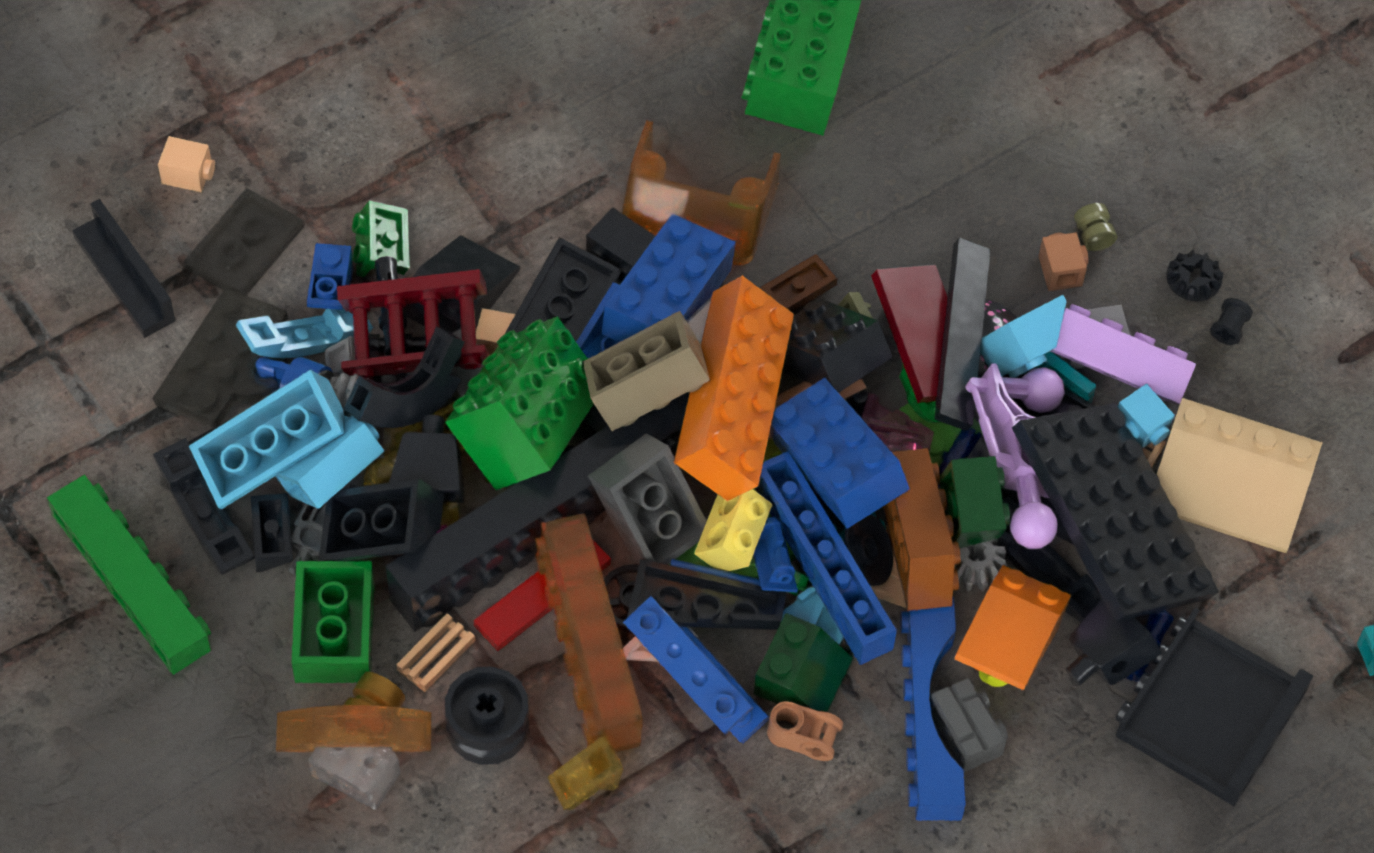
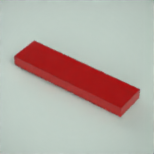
M588 534L584 535L473 620L474 627L497 651L501 650L611 565V558Z

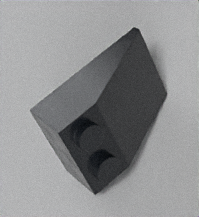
M460 235L421 265L413 277L480 269L486 280L487 295L477 296L474 300L475 327L477 328L482 308L489 310L492 308L519 272L520 266ZM456 299L442 300L438 304L439 326L453 333L461 329L459 301ZM420 303L406 304V307L403 308V313L408 318L425 326L424 305Z

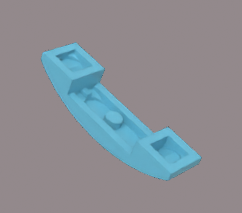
M325 309L321 316L273 323L269 316L238 320L236 324L251 351L260 356L270 358H295L325 352V349L349 336L354 337L353 313L344 309ZM368 320V333H370L373 326Z

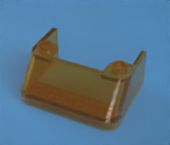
M646 120L631 162L621 213L655 236L673 213L735 241L733 265H745L751 262L755 257L778 187L781 154L774 152L765 180L754 177L742 178L735 183L730 196L664 179L666 163L661 155L652 152L653 122Z

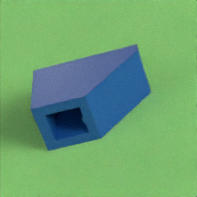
M316 243L306 303L308 308L344 309L338 301L337 286L352 284L354 267L351 246Z

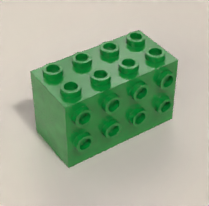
M769 0L741 98L748 101L745 114L824 136L861 0Z
M558 316L544 322L541 319L536 320L528 325L525 330L517 333L515 330H511L501 336L497 341L498 347L494 353L490 354L483 361L484 367L479 374L468 382V390L454 402L452 406L454 410L445 421L453 435L459 440L495 490L550 471L594 404L590 398L583 361L589 358L586 357Z

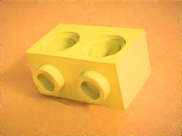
M753 489L729 501L717 494L694 554L712 568L723 571L749 567L773 504Z

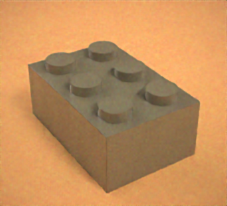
M681 311L583 361L590 398L611 431L621 426L633 424L640 416L654 409H661L667 406L671 400L686 392L698 390L704 383L710 380L701 344Z

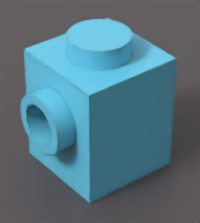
M1145 384L1119 402L1118 408L1126 418L1125 426L1133 437L1136 438L1142 449L1151 442L1154 446L1158 445L1168 437L1171 432L1169 427L1175 415L1148 384Z

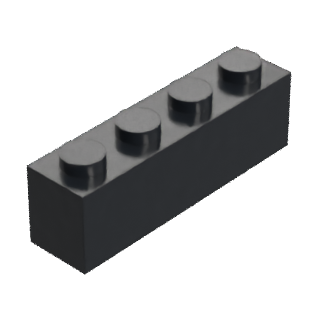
M612 207L586 234V251L621 269L622 271L618 279L622 282L655 238V235Z

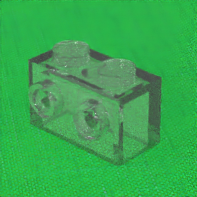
M332 723L308 759L311 776L374 810H377L400 775L399 759L394 751L385 745L378 744L375 746L367 742L357 730L346 726L343 729Z

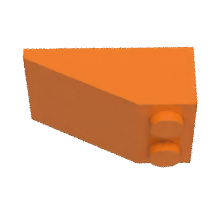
M1002 565L991 583L954 659L1024 690L1059 629L1071 595L1059 590L1055 586L1033 579L1019 570Z

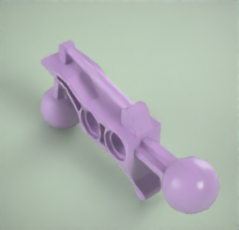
M992 363L981 378H971L965 388L968 392L972 393L980 418L978 421L989 456H996L997 467L1003 468L1005 477L1004 488L1015 490L1018 494L1020 507L1012 515L1010 522L1011 533L1016 542L1027 549H1041L1054 539L1058 523L1051 508L1041 503L1040 496L1049 497L1012 430V427L1020 420L1035 417L1026 414L1011 398L1020 399L1027 409L1037 413L1050 412L1060 405L1065 393L1063 380L1056 371L1045 367L1031 369L1022 378L1001 377L997 364Z

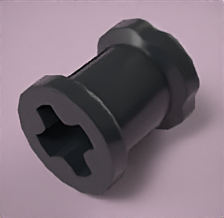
M1227 298L1221 306L1222 314L1218 322L1212 324L1210 333L1217 341L1226 345H1234L1240 342L1242 337L1241 329L1244 323L1251 319L1253 311L1244 301L1236 298Z

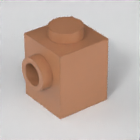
M1077 232L1069 234L1054 233L1048 237H1043L1039 260L1048 291L1083 286L1088 266V252L1085 245H1080Z

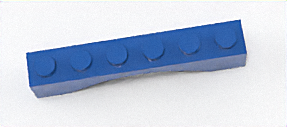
M953 597L952 606L900 612V632L907 633V645H902L901 651L902 667H909V679L903 680L904 702H910L911 713H905V736H912V748H907L906 768L907 771H913L914 783L908 784V806L915 807L916 820H962L965 809L964 771L951 757L940 740L932 720L929 701L932 677L954 642L956 625Z

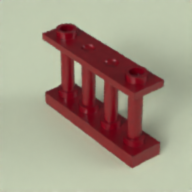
M480 269L337 286L338 301L345 311L353 313L355 360L341 361V369L349 376L357 374L358 376L374 380V376L413 372L417 368L424 352L405 354L403 308L406 307V304L420 303L424 305L427 348L436 326L440 328L438 304L442 300H458L460 305L461 336L465 343L462 347L461 357L454 367L460 366L461 369L466 370L477 369L482 366L483 361L490 355L485 345H477L474 300L477 296L487 295L486 280ZM385 307L388 309L391 356L370 358L367 313L371 311V308Z

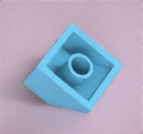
M1064 295L1022 315L981 339L980 352L988 367L992 363L997 364L1001 377L1008 374L1010 378H1016L1046 362L1047 359L1044 354L1057 347L1066 306Z

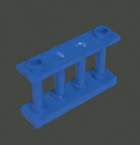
M652 596L623 622L724 734L730 731L739 742L744 744L769 720L770 716L688 627H679Z

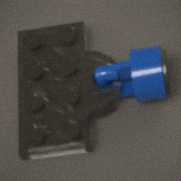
M225 288L153 396L155 405L214 428L222 423L235 401L247 405H255L309 370L327 378L329 382L334 377V374L330 367L304 357L294 359L289 365L287 358H270L253 353L236 327L238 320L269 316L273 323H279L288 320L287 312L279 307Z

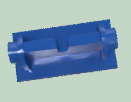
M776 517L767 518L753 554L761 589L797 592L798 589L794 577L795 570L791 565L786 541L782 535L784 526Z

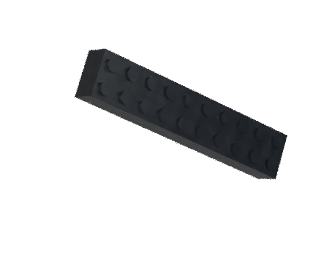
M686 392L671 400L667 406L661 409H654L640 416L629 426H621L614 431H611L609 426L561 455L550 471L518 482L432 536L415 552L405 553L387 564L386 573L389 599L413 631L416 632L424 626L430 627L436 624L443 614L453 607L464 606L473 598L475 593L485 587L491 588L497 585L505 574L516 567L520 569L527 566L534 559L535 555L546 548H555L564 540L565 536L574 530H582L588 527L596 516L606 511L588 475L646 433L668 445L675 458L690 392Z

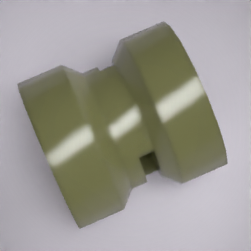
M1088 204L1075 213V223L1077 228L1083 232L1081 240L1088 251H1100L1116 242L1118 236L1114 226L1109 223L1110 214L1105 204Z

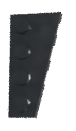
M640 559L627 618L652 596L679 627L778 630L782 620L787 592L762 590L761 586Z

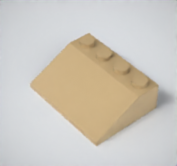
M1182 398L1157 476L1168 499L1175 507L1179 519L1287 554L1322 442Z

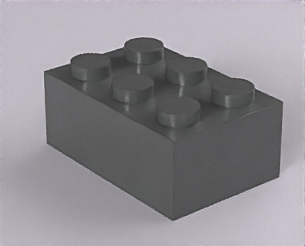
M647 433L596 469L588 477L631 559L638 565L640 559L668 565L671 563V559L678 558L699 542L707 521L679 466L674 464L675 458L669 446Z

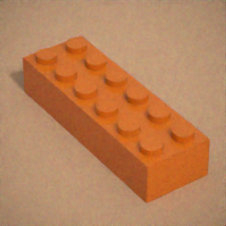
M743 275L712 293L701 341L710 380L704 383L698 390L689 394L674 464L727 501L759 485L794 317L792 312Z

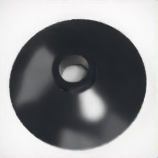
M870 514L853 526L845 529L844 544L869 585L878 586L885 583L891 575L893 549L885 527L874 515Z

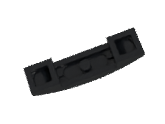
M184 438L154 453L153 458L197 540L216 569L223 575L255 559V556L238 526H234L226 510L218 508L189 448L190 444Z
M1007 496L1002 502L1007 503L1009 506L1011 522L1012 515L1019 506ZM1010 525L1006 526L1004 533L1000 538H997V545L1005 547L1007 558L1019 571L1071 595L1065 612L1076 620L1082 622L1101 601L1102 597L1092 578L1087 573L1081 577L1049 544L1041 549H1027L1016 542L1011 533Z

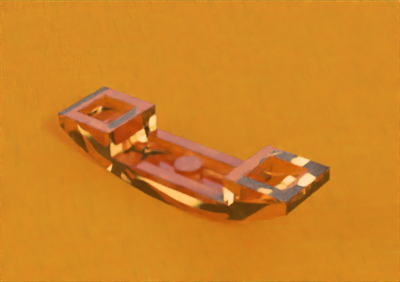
M369 705L321 706L277 713L276 752H315V747H392V752L431 751L432 713L409 708Z

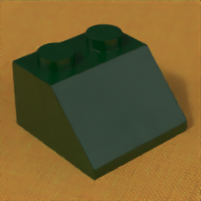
M996 456L951 460L940 476L939 487L944 489L946 494L947 509L944 511L945 515H951L954 534L951 537L952 542H958L959 548L962 549L1000 538L1006 530V526L1010 525V511L1008 504L1002 502L1001 490L1005 487L1003 468L997 467Z
M786 613L755 675L754 695L776 704L787 701L813 710L828 712L853 658L821 627Z

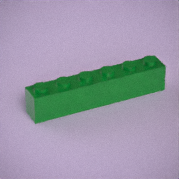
M84 474L47 497L54 519L172 675L211 651L208 640L211 631L201 616L193 617L188 610L191 606L186 596L180 589L174 591L167 583L170 581L166 570L159 562L153 564L147 557L150 553L144 541L138 535L134 538L127 530L129 524L119 509L112 511L108 506L109 498L99 483L92 485Z

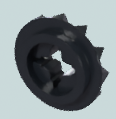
M1191 250L1188 254L1184 255L1179 252L1177 257L1170 261L1166 278L1171 290L1179 297L1189 301H1204L1212 298L1220 290L1223 272L1219 269V262L1212 261L1208 253L1200 255L1195 254L1194 250ZM1199 268L1201 271L1200 276L1195 280L1193 279L1192 283H1189L1190 272Z

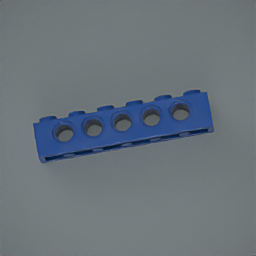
M787 451L763 462L759 485L755 489L757 493L773 504L770 510L771 516L776 517L778 521L783 523L784 531L782 535L859 664L862 665L892 651L897 632L895 626L790 452Z

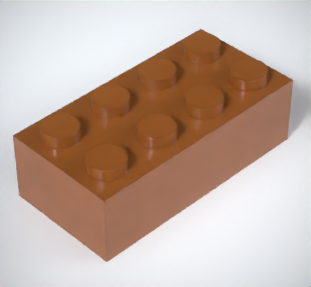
M928 448L892 452L900 461L910 488L883 506L907 611L952 606L953 591L959 589L958 572L954 566L960 564L961 556L958 542H952L951 540L954 534L951 515H945L944 512L947 509L945 490L938 489L940 484L938 464L931 462Z

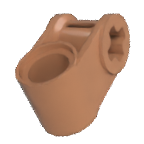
M785 701L773 707L768 722L767 736L772 744L778 747L805 754L815 760L830 761L835 754L832 747L836 734L842 730L843 721L829 712L817 711ZM782 720L788 721L794 727L784 729L777 722ZM821 733H824L823 739H820Z

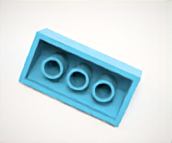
M309 370L194 442L189 448L218 508L223 509L344 434V412L329 380Z

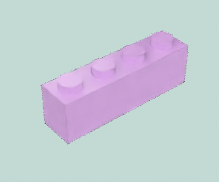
M1071 304L1069 309L1065 308L1057 347L1050 352L1137 389L1148 384L1160 399L1169 403L1180 404L1196 366V363L1186 360L1188 353L1168 346L1165 351L1154 346L1155 339L1139 332H1135L1134 337L1121 332L1123 325L1103 318L1101 323L1089 318L1090 311L1077 305Z

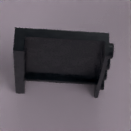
M1195 607L1188 618L1181 616L1171 632V636L1175 638L1168 647L1163 644L1160 647L1162 654L1153 660L1152 663L1156 667L1151 675L1144 672L1134 689V692L1138 694L1134 701L1130 703L1126 700L1115 718L1120 723L1116 737L1235 807L1303 699L1314 676L1300 668L1296 676L1293 677L1196 621L1200 610Z

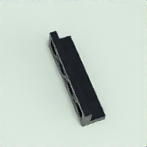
M100 198L90 203L94 219L72 230L74 238L143 337L146 338L175 322L171 298Z

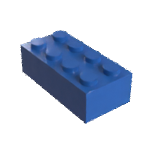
M672 213L606 303L602 334L621 342L678 311H681L687 321L712 296L713 291L720 287L730 273L736 242Z
M826 378L821 379L774 409L770 434L775 445L782 453L790 452L808 484L847 529L910 489L900 461Z

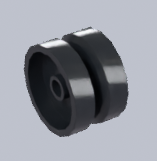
M476 667L462 673L450 685L445 697L447 737L453 749L465 760L480 765L499 764L513 758L524 746L529 734L528 695L521 681L509 671L496 667Z

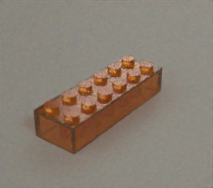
M585 513L541 523V537L535 538L538 552L535 553L539 574H545L547 585L544 587L549 609L554 608L556 617L554 628L559 643L563 642L565 654L563 655V661L567 676H573L575 689H572L577 711L582 710L584 723L582 724V730L586 745L594 746L596 757L640 747L643 717Z

